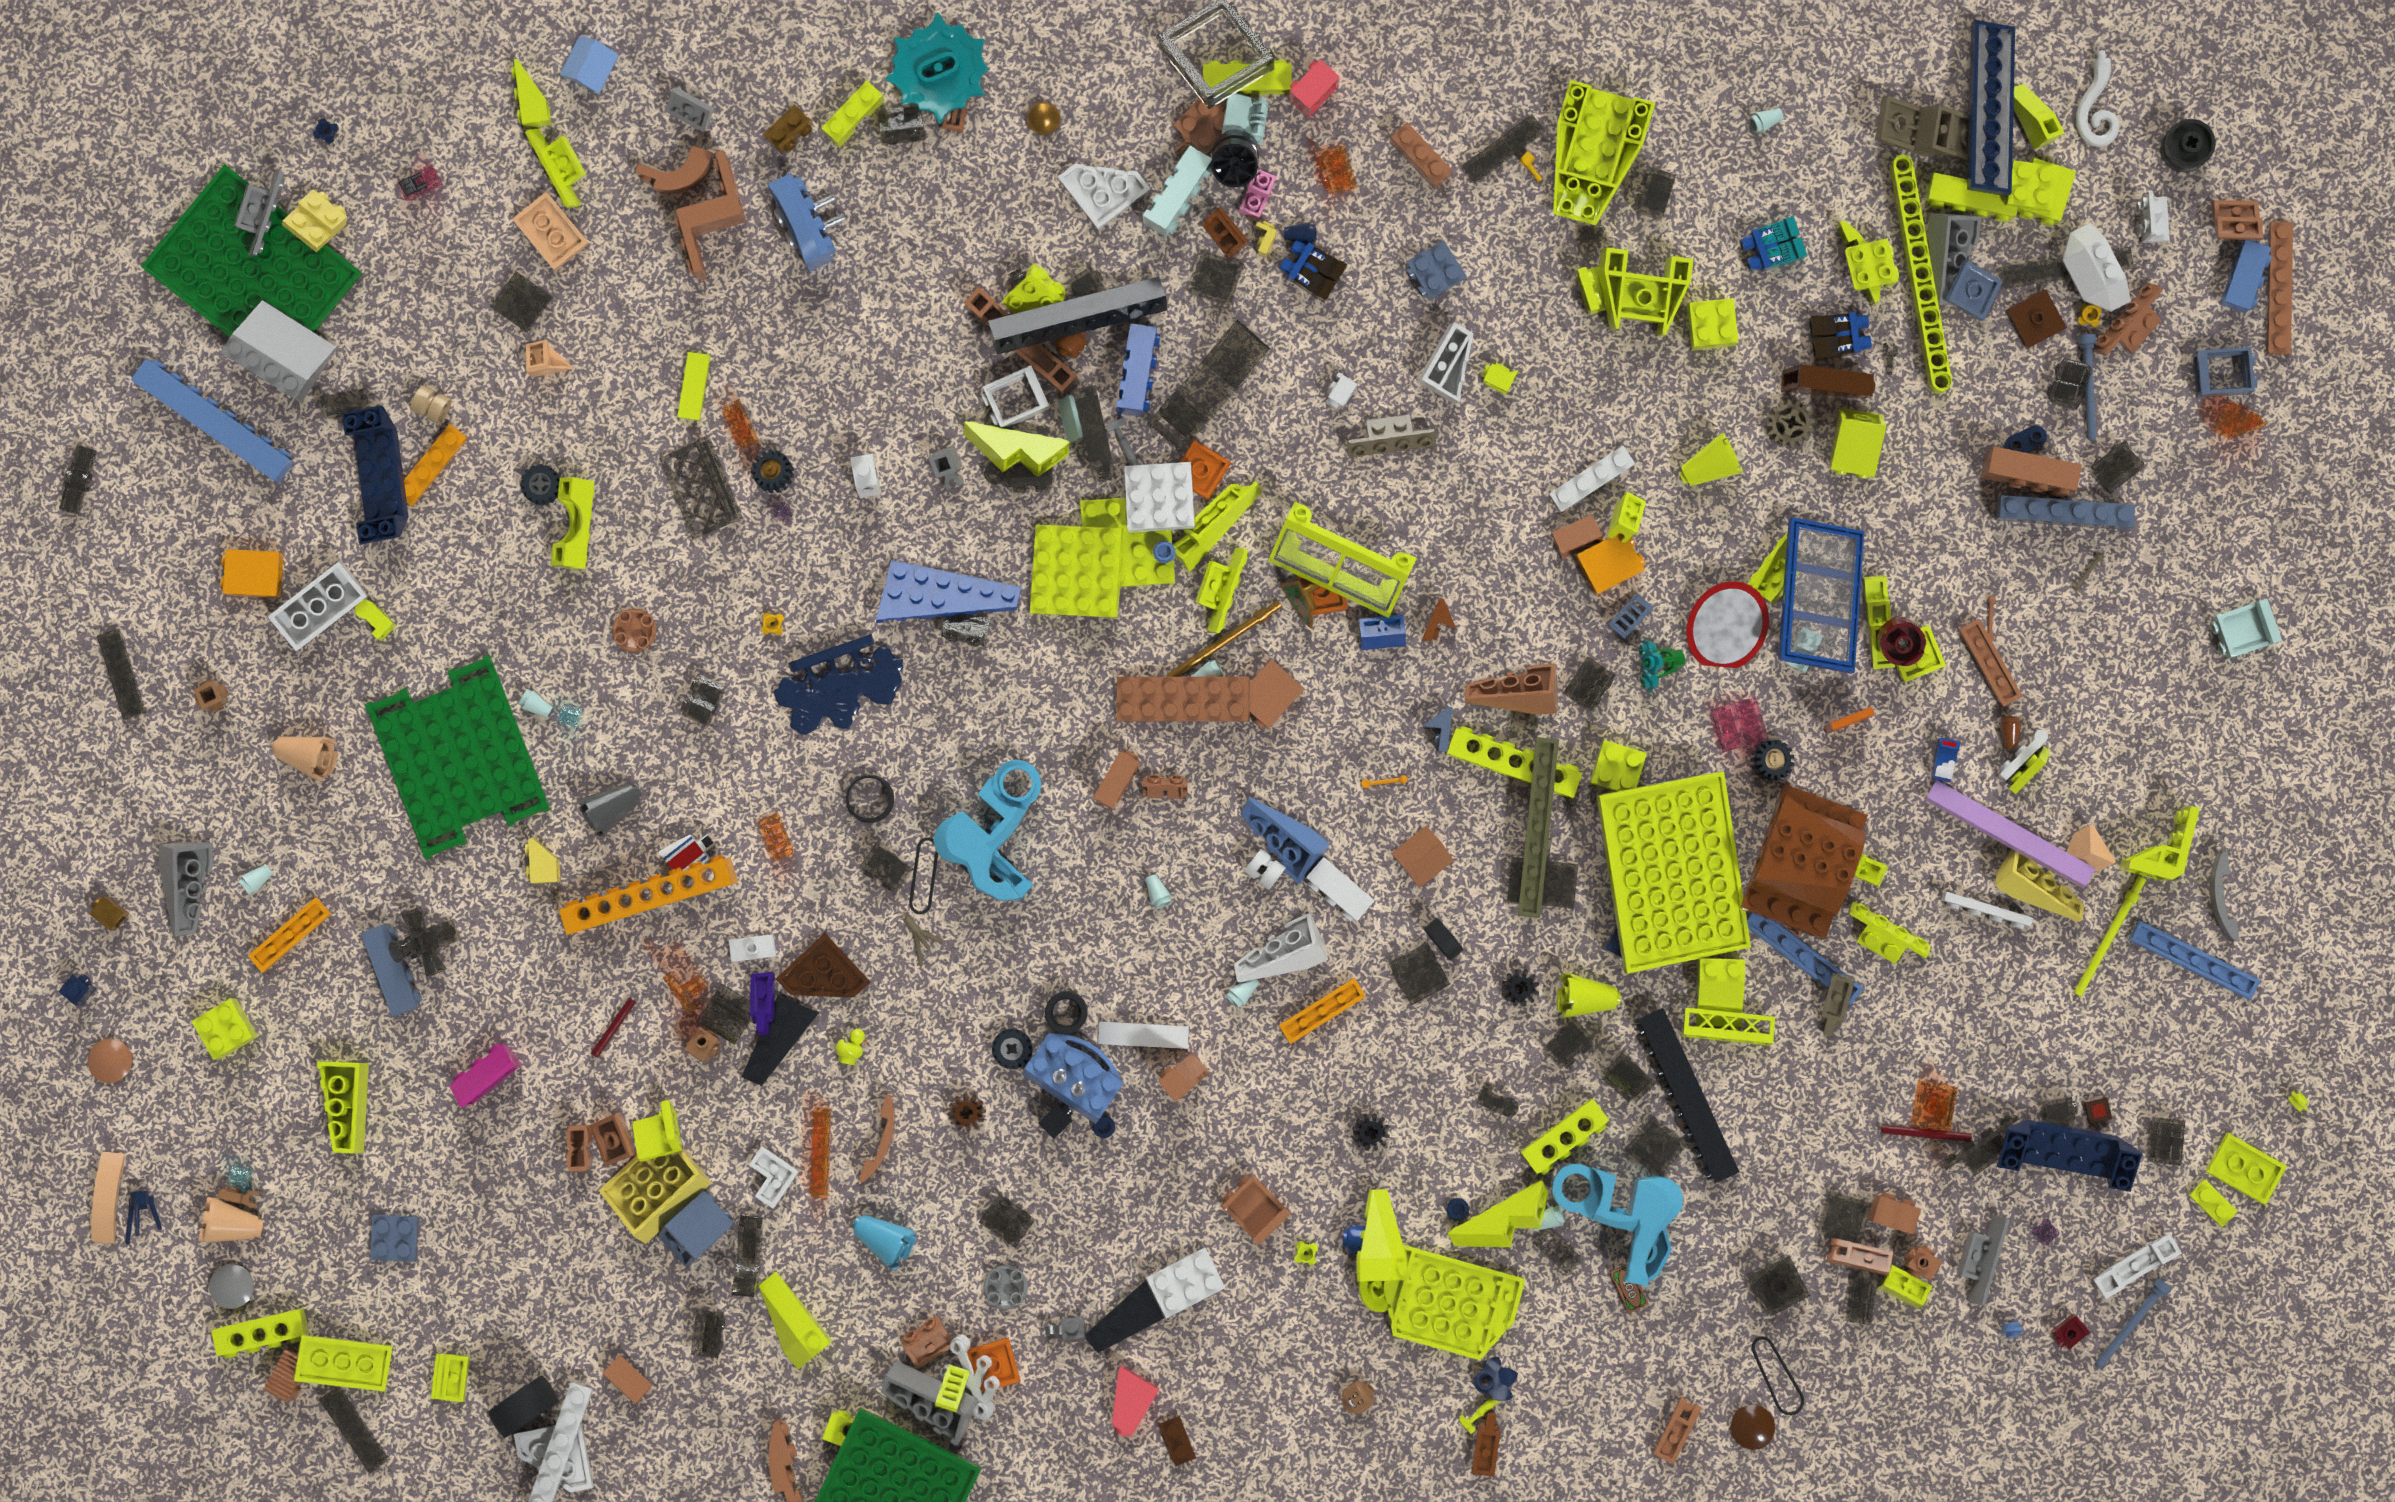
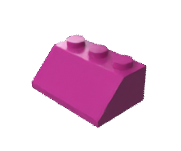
M495 1044L487 1051L489 1053L488 1056L483 1060L479 1057L470 1064L471 1069L468 1072L464 1073L462 1071L452 1079L454 1083L449 1087L461 1108L473 1105L522 1065L507 1044Z

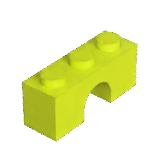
M866 81L821 127L823 133L840 148L855 133L854 130L859 122L866 116H871L885 101L883 95L871 83Z

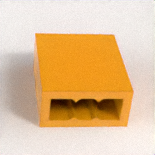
M1619 533L1613 539L1608 538L1575 556L1595 596L1645 570L1643 566L1646 563L1640 553L1637 554L1634 550L1635 542L1632 537L1627 542L1622 543L1624 535Z
M226 549L225 555L222 556L224 577L220 579V589L223 590V594L228 596L281 598L284 554L269 551Z

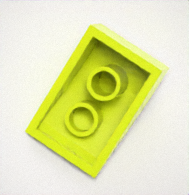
M1697 959L1696 1009L1742 1013L1745 987V959ZM1696 1014V1026H1700L1704 1020L1699 1014ZM1704 1015L1707 1019L1711 1017V1015ZM1715 1016L1709 1021L1713 1026L1724 1027L1727 1024L1720 1016ZM1737 1018L1731 1024L1734 1027H1741L1742 1019Z

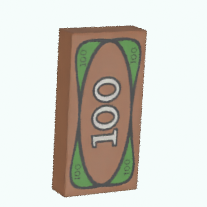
M1625 1264L1610 1271V1274L1627 1312L1631 1313L1649 1305L1641 1285L1623 1281L1627 1265Z

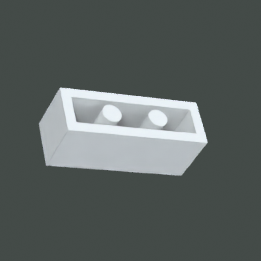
M1324 857L1306 877L1309 880L1307 885L1316 893L1319 890L1326 895L1323 899L1332 907L1337 904L1343 910L1341 914L1350 922L1353 919L1357 922L1375 901Z

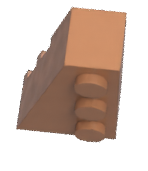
M1192 1052L1173 1069L1168 1066L1159 1074L1161 1079L1158 1083L1172 1100L1177 1102L1210 1072Z

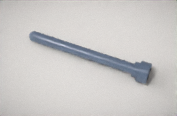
M2096 334L2078 335V345H2081V349H2083L2087 438L2089 441L2096 440L2092 349L2094 344H2096Z
M2160 1278L2155 1280L2152 1284L2154 1286L2151 1289L2152 1293L2096 1360L2095 1365L2097 1368L2104 1367L2156 1301L2171 1292L2172 1288Z

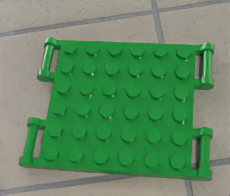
M490 654L483 656V659L459 669L455 670L453 668L448 670V675L454 686L450 689L413 703L410 692L406 687L397 694L374 703L371 701L365 704L425 860L431 859L433 855L457 845L463 846L468 844L462 827L503 811L505 820L510 827L519 820L542 811L545 813L551 810ZM485 667L488 668L489 673L461 684L460 677ZM400 701H405V707L378 717L376 711ZM534 798H539L540 803L512 814L510 808ZM452 831L456 832V837L429 847L427 841Z

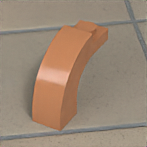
M691 146L687 160L675 171L661 172L638 164L635 172L640 177V181L650 185L655 182L653 188L656 192L679 194L696 187L704 180L713 165L715 156L712 152Z

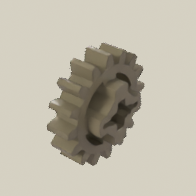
M1788 399L1786 405L1780 401L1778 403L1779 409L1773 406L1771 409L1773 414H1768L1766 417L1768 420H1771V422L1765 425L1767 428H1771L1768 436H1775L1774 443L1780 440L1781 447L1789 443V447L1793 448L1795 442L1798 446H1801L1803 444L1802 439L1808 441L1810 438L1807 433L1814 432L1810 425H1813L1815 420L1809 419L1813 412L1807 413L1805 411L1807 405L1800 407L1799 400L1792 404L1791 399ZM1784 410H1790L1789 414L1785 416L1778 415ZM1799 414H1801V416L1803 417L1804 422L1800 420L1798 416ZM1789 419H1792V424L1795 425L1792 428H1788V423H1786ZM1776 425L1780 426L1782 435L1777 430ZM1794 432L1802 433L1798 437L1790 438Z

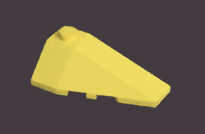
M2013 849L2010 850L1996 875L1995 886L2000 891L2005 892L2014 899L2078 922L2083 919L2084 904L2066 886L2062 885L2059 887L2053 878L2054 874L2050 870L2045 873L2033 860Z

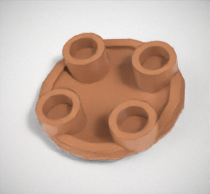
M640 609L623 610L614 621L612 635L616 644L623 650L640 652L647 649L654 642L656 624L653 617L646 611Z
M104 1039L97 1042L91 1048L88 1055V1067L91 1074L97 1080L105 1083H115L129 1073L133 1054L122 1041Z

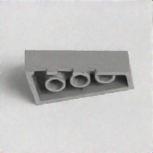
M896 1361L885 1375L881 1393L903 1409L909 1408L917 1419L921 1422L924 1419L935 1427L933 1429L940 1435L944 1433L951 1438L950 1442L957 1447L968 1430L977 1398L963 1392L957 1412L937 1407L935 1402L942 1382Z

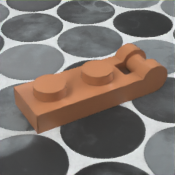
M1831 1239V1252L1828 1253L1826 1259L1828 1263L1840 1264L1889 1276L1894 1252L1845 1240ZM1840 1250H1846V1256L1839 1255Z
M1680 1397L1653 1454L1674 1465L1701 1411V1407L1696 1404L1693 1406L1687 1403V1399ZM1683 1411L1689 1413L1687 1420L1680 1417Z

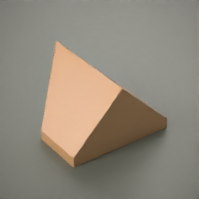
M548 340L526 344V371L531 377L574 369L548 345Z
M2093 824L2074 833L2067 853L2096 868L2095 871H2100L2116 862Z

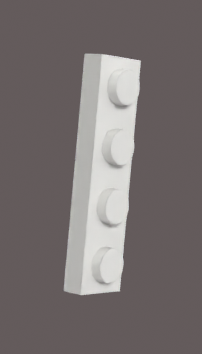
M1621 446L1548 495L1561 513L1634 466L1635 462L1625 447Z
M1943 892L1941 901L1946 902V907L1959 910V907L1968 909V914L1980 917L1981 913L1989 915V920L2002 923V920L2011 922L2010 926L2023 930L2024 926L2031 927L2032 917L1950 892Z

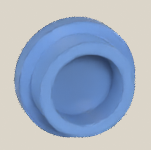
M1167 541L1157 543L1153 549L1154 558L1164 564L1171 562L1175 557L1174 546Z
M2019 1322L2001 1325V1335H2006V1339L2020 1337L2019 1333L2023 1332V1327H2020Z

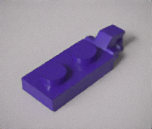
M773 972L751 974L750 1017L752 1018V1023L756 1024V1032L760 1036L769 1035V1022H773L775 974Z

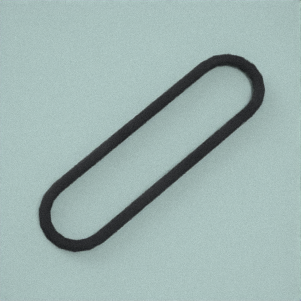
M930 837L921 839L917 845L909 900L910 909L916 914L927 913L932 903L938 853L936 851L928 906L923 911H917L912 903L920 847L924 841L933 842V838Z

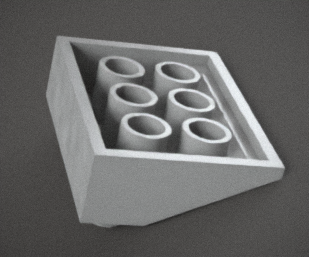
M262 300L233 332L221 353L302 403L337 347Z

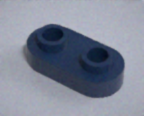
M2031 426L2007 438L2003 448L2029 453L2044 445L2047 440V433L2040 426ZM2033 433L2039 435V440L2033 439ZM2013 442H2017L2019 444L2018 450L2013 448Z

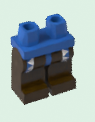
M1295 241L1290 252L1299 257L1297 263L1295 264L1285 258L1279 270L1288 276L1287 280L1325 303L1348 264L1335 259L1321 249L1314 247L1311 243L1306 245Z
M1856 312L1825 316L1815 315L1809 318L1811 339H1813L1814 361L1858 355L1861 351L1872 347L1871 337H1859L1858 329L1869 327L1868 315H1856Z

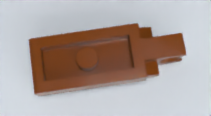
M1487 1412L1485 1423L1480 1422L1471 1470L1472 1474L1490 1477L1495 1475L1501 1434L1500 1425H1495L1497 1415L1495 1412Z

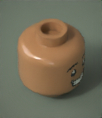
M1355 1381L1343 1390L1341 1402L1349 1413L1362 1414L1374 1404L1373 1394H1375V1390L1368 1382Z

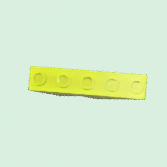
M973 421L964 422V436L1002 472H1005L1020 461L1038 478L1069 455L1070 442L1062 438H1052L1041 434L1025 433L1020 430L988 426Z
M1543 1180L1531 1184L1529 1187L1513 1194L1508 1199L1492 1206L1483 1213L1472 1217L1460 1226L1454 1227L1448 1232L1453 1245L1511 1247L1515 1228L1541 1229L1548 1198V1191Z

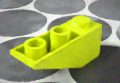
M514 59V66L511 67L513 80L517 81L514 95L520 105V109L517 110L518 122L522 123L526 129L552 125L548 101L520 62Z
M2025 84L2014 87V110L2034 150L2051 144L2064 134L2055 113Z

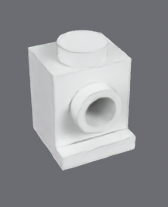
M1338 373L1336 376L1338 382L1333 381L1326 393L1329 396L1325 403L1334 409L1338 407L1343 409L1357 388V383Z

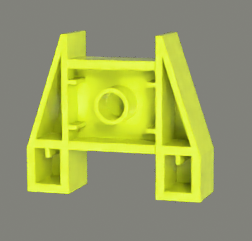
M1608 247L1602 249L1599 277L1610 330H1618L1620 319L1658 323L1657 336L1666 335L1691 282L1694 259L1676 256L1668 257L1665 261L1664 277L1626 273L1629 250Z

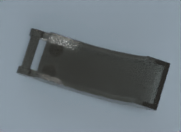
M1236 320L1203 361L1166 400L1146 425L1150 429L1154 428L1181 454L1242 386L1271 348L1239 320ZM1161 418L1167 421L1185 438L1182 441L1159 422Z

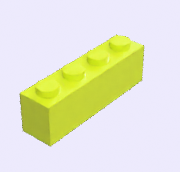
M1261 60L1252 61L1251 64H1243L1242 61H1231L1229 64L1209 61L1207 64H1203V94L1228 95V92L1240 95L1290 94L1292 89L1290 87L1292 84L1291 63H1287L1285 60H1276L1271 64H1265Z
M1933 173L1930 177L1925 203H1930L1932 208L1943 209V207H1949L1955 213L1964 214L1965 211L1973 212L1974 216H1981V218L1992 216L1996 217V221L2008 223L2009 220L2012 221L2016 217L2018 207L2006 206L2007 196L1967 190V179Z

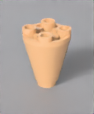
M207 1197L205 1210L209 1211H204L201 1225L204 1228L200 1230L198 1241L210 1243L254 1239V1237L260 1238L264 1220L258 1219V1216L220 1199Z

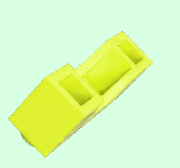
M575 477L560 478L557 500L566 507L569 513L570 525L566 536L561 541L552 545L550 566L572 570L585 569L588 541L590 539L589 529L592 518L591 510L595 481Z

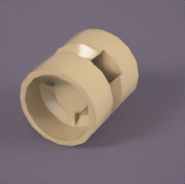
M422 385L413 397L410 410L420 416L427 414V419L441 424L451 407L452 399L442 394L435 395L434 390Z

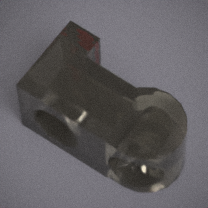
M1484 1082L1475 1103L1507 1117L1514 1116L1519 1109L1518 1102L1514 1098L1501 1097L1492 1093L1491 1091L1494 1086Z

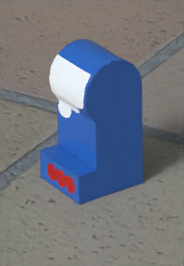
M1946 738L1937 739L1931 773L1932 779L1945 782L1951 781L1961 742Z

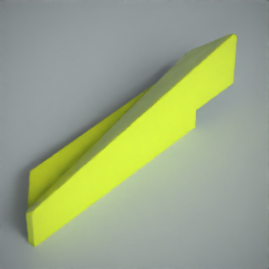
M1253 482L1250 486L1230 484L1194 518L1195 528L1183 529L1186 536L1173 544L1175 548V557L1189 572L1193 570L1262 493L1259 483Z

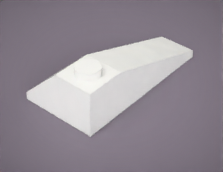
M1308 913L1290 921L1284 926L1286 931L1277 938L1271 935L1267 939L1269 942L1263 949L1254 948L1234 964L1237 981L1240 983L1305 970L1327 961L1328 956L1325 944L1312 915Z

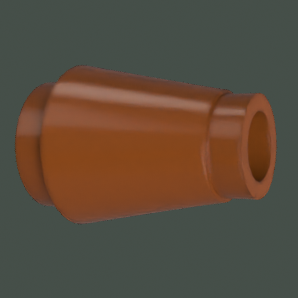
M2019 716L2001 717L1999 725L2005 749L2018 748L2022 722H2019Z

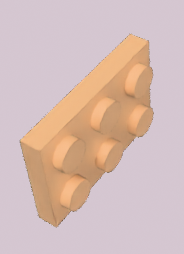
M547 191L512 219L554 271L589 244Z

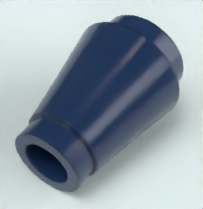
M1307 222L1284 227V240L1299 241L1306 244L1316 242V224Z

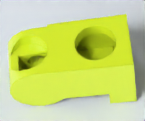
M362 600L355 606L356 615L363 620H367L375 628L371 634L377 640L382 641L397 626L380 608L369 600Z

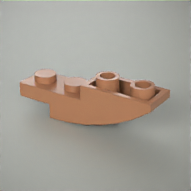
M780 1418L774 1422L769 1443V1470L774 1493L784 1491L787 1502H803L801 1491L796 1490L793 1483L796 1481L795 1473L792 1468H788V1465L795 1462L794 1457H797L795 1445L789 1443L787 1436L790 1435V1430L787 1423H783Z

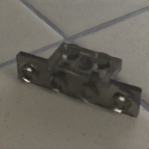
M2009 1114L2003 1116L1998 1120L1999 1125L1993 1129L1988 1127L1979 1134L1981 1137L1975 1142L1970 1140L1961 1146L1963 1150L1958 1154L1951 1153L1943 1159L1944 1163L1940 1167L1942 1170L1947 1171L1963 1160L1972 1174L1976 1176L1999 1159L2004 1138L2000 1133L2018 1121L2019 1117L2017 1115L2010 1116Z

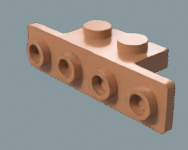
M2147 283L2142 287L2139 294L2126 306L2122 314L2112 322L2104 335L2097 340L2092 350L2106 356L2120 342L2128 352L2134 353L2161 321L2150 307L2152 302L2163 291L2161 286Z

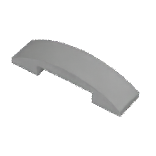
M2227 852L2217 853L2210 875L2211 905L2216 921L2226 938L2230 942L2240 941L2237 919L2227 918L2222 875L2230 874Z

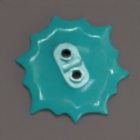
M936 13L932 22L926 28L914 29L910 38L905 39L896 36L893 38L897 48L896 55L891 59L894 70L886 76L885 80L896 86L901 92V103L903 105L915 104L920 111H930L934 114L937 123L940 124L949 112L965 108L969 98L984 96L985 93L980 82L982 76L989 70L982 56L985 39L971 37L967 34L962 24L949 26L945 23L940 13ZM948 63L954 65V67L949 70L945 68ZM927 72H932L934 74L933 77L926 78L925 75Z

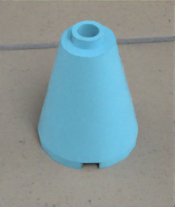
M868 1215L857 1217L852 1226L854 1229L853 1234L892 1271L897 1270L901 1266L898 1264L901 1259L906 1260L916 1242V1238L913 1236L917 1234L916 1231Z

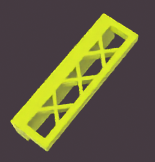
M1685 1008L1681 1037L1771 1046L1774 1040L1775 1017ZM1690 1013L1699 1014L1704 1022L1699 1027L1689 1026ZM1704 1015H1711V1017L1707 1019ZM1715 1016H1720L1727 1024L1721 1029H1715L1709 1021ZM1740 1018L1744 1019L1749 1027L1744 1031H1737L1731 1023ZM1748 1019L1756 1021L1752 1024ZM1759 1021H1769V1034L1759 1033L1754 1025ZM1707 1024L1710 1028H1705L1702 1026ZM1729 1026L1732 1030H1724V1029Z

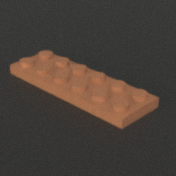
M1117 677L1116 721L1250 722V677Z

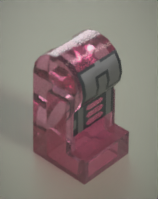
M432 164L423 167V170L398 183L405 201H411L444 186L436 168Z

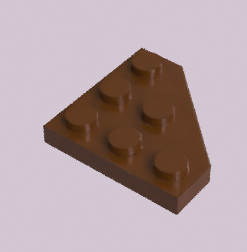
M826 933L776 978L790 995L856 997L871 983Z

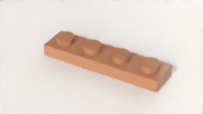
M1980 619L1958 629L2001 708L2023 697Z

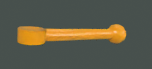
M1401 775L1399 778L1375 781L1364 779L1361 785L1363 788H1368L1370 785L1396 782L1405 784L1408 778L1405 775Z

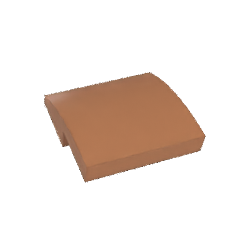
M2213 201L2212 212L2217 239H2263L2262 218H2259L2258 201Z

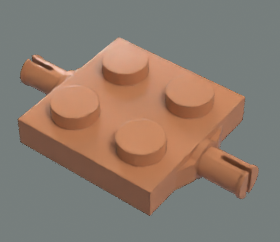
M1203 94L1173 125L1183 138L1182 143L1175 148L1176 152L1183 147L1179 152L1182 156L1188 147L1192 146L1207 155L1213 149L1215 141L1222 134L1226 110L1225 103L1228 96L1219 104H1216Z

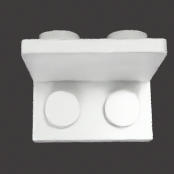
M2148 191L2139 199V202H2136L2135 206L2136 215H2140V224L2137 225V236L2141 237V243L2168 242L2170 238L2167 197H2154L2153 191Z

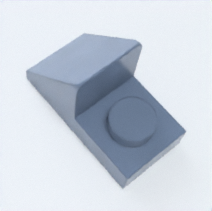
M1447 707L1423 726V728L1440 730V733L1435 734L1434 746L1438 747V752L1447 753L1453 707Z

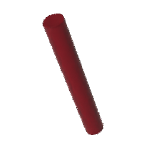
M631 998L627 999L592 1050V1055L597 1058L600 1056L636 1004Z

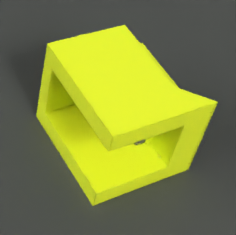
M1497 362L1496 364L1492 363L1491 366L1487 364L1481 375L1484 377L1483 384L1506 395L1518 370L1509 372L1510 369Z

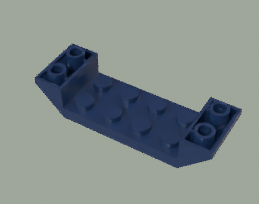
M382 405L342 413L344 434L354 437L363 501L365 521L356 523L359 545L399 538L409 516L397 428Z
M2025 1120L2007 1128L1997 1167L2020 1171L2021 1164L2027 1163L2107 1178L2108 1188L2131 1192L2143 1153L2115 1135Z

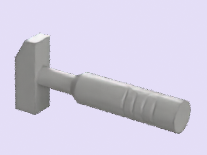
M1122 417L1111 422L1105 430L1106 433L1115 430L1119 438V444L1130 466L1140 465L1127 438L1123 436L1119 428L1127 423L1125 418Z

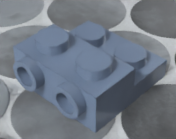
M1444 240L1406 262V273L1411 280L1415 279L1419 284L1417 290L1422 298L1427 297L1429 301L1467 279L1466 274Z

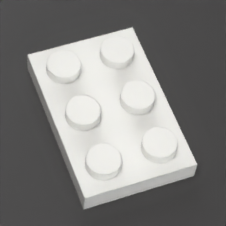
M1202 1248L1145 1278L1164 1319L1225 1288L1206 1248Z

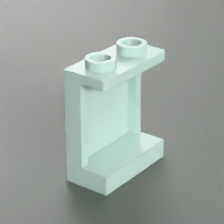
M2268 599L2211 617L2213 621L2210 623L2211 629L2215 635H2218L2220 641L2218 643L2219 652L2222 656L2225 655L2226 659L2282 641Z

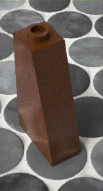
M1802 364L1782 370L1781 392L1865 399L1873 396L1876 387L1874 374Z

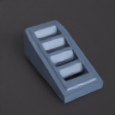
M1636 593L1607 626L1624 640L1653 607ZM1637 601L1639 604H1641L1645 608L1644 612H1642L1633 603ZM1631 607L1640 616L1636 618L1627 609ZM1624 613L1634 622L1632 625L1622 617ZM1618 619L1628 628L1626 631L1616 623Z

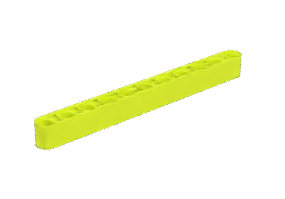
M1899 155L1890 165V174L1929 389L1935 394H1942L1950 388L1952 377L1912 159L1907 155ZM1896 163H1904L1906 171L1898 170ZM1900 184H1907L1910 192H1903L1900 189ZM1904 206H1911L1914 214H1907ZM1908 227L1916 228L1918 235H1910ZM1913 248L1921 251L1922 256L1920 258L1913 256ZM1916 270H1922L1925 273V279H1919L1916 276ZM1921 291L1928 293L1929 301H1923L1920 298L1919 294ZM1924 313H1929L1932 315V323H1928L1924 320ZM1934 335L1937 338V344H1930L1927 336ZM1933 356L1941 360L1940 366L1932 364L1931 358ZM1936 378H1941L1944 380V388H1939L1936 386Z

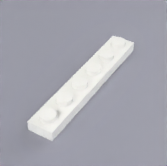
M575 1382L570 1383L528 1502L554 1501L591 1398L592 1388Z

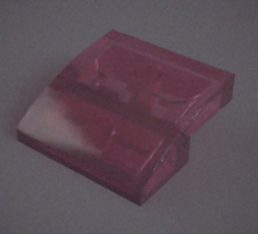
M1757 697L1710 710L1723 753L1769 740Z

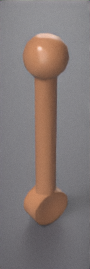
M1991 595L1987 598L1989 603L1988 635L1993 641V606L1996 598Z

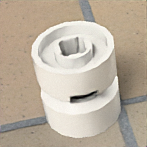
M1260 849L1244 872L1253 879L1259 878V883L1270 890L1286 867L1277 860L1271 861V856ZM1262 864L1268 867L1265 872L1259 869Z

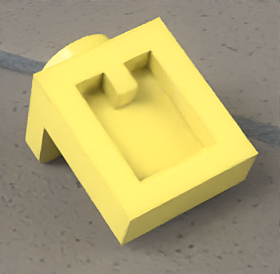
M1263 221V223L1257 222L1255 225L1256 230L1265 234V236H1260L1256 245L1259 248L1258 255L1267 258L1277 236V230L1274 229L1275 226L1266 221Z

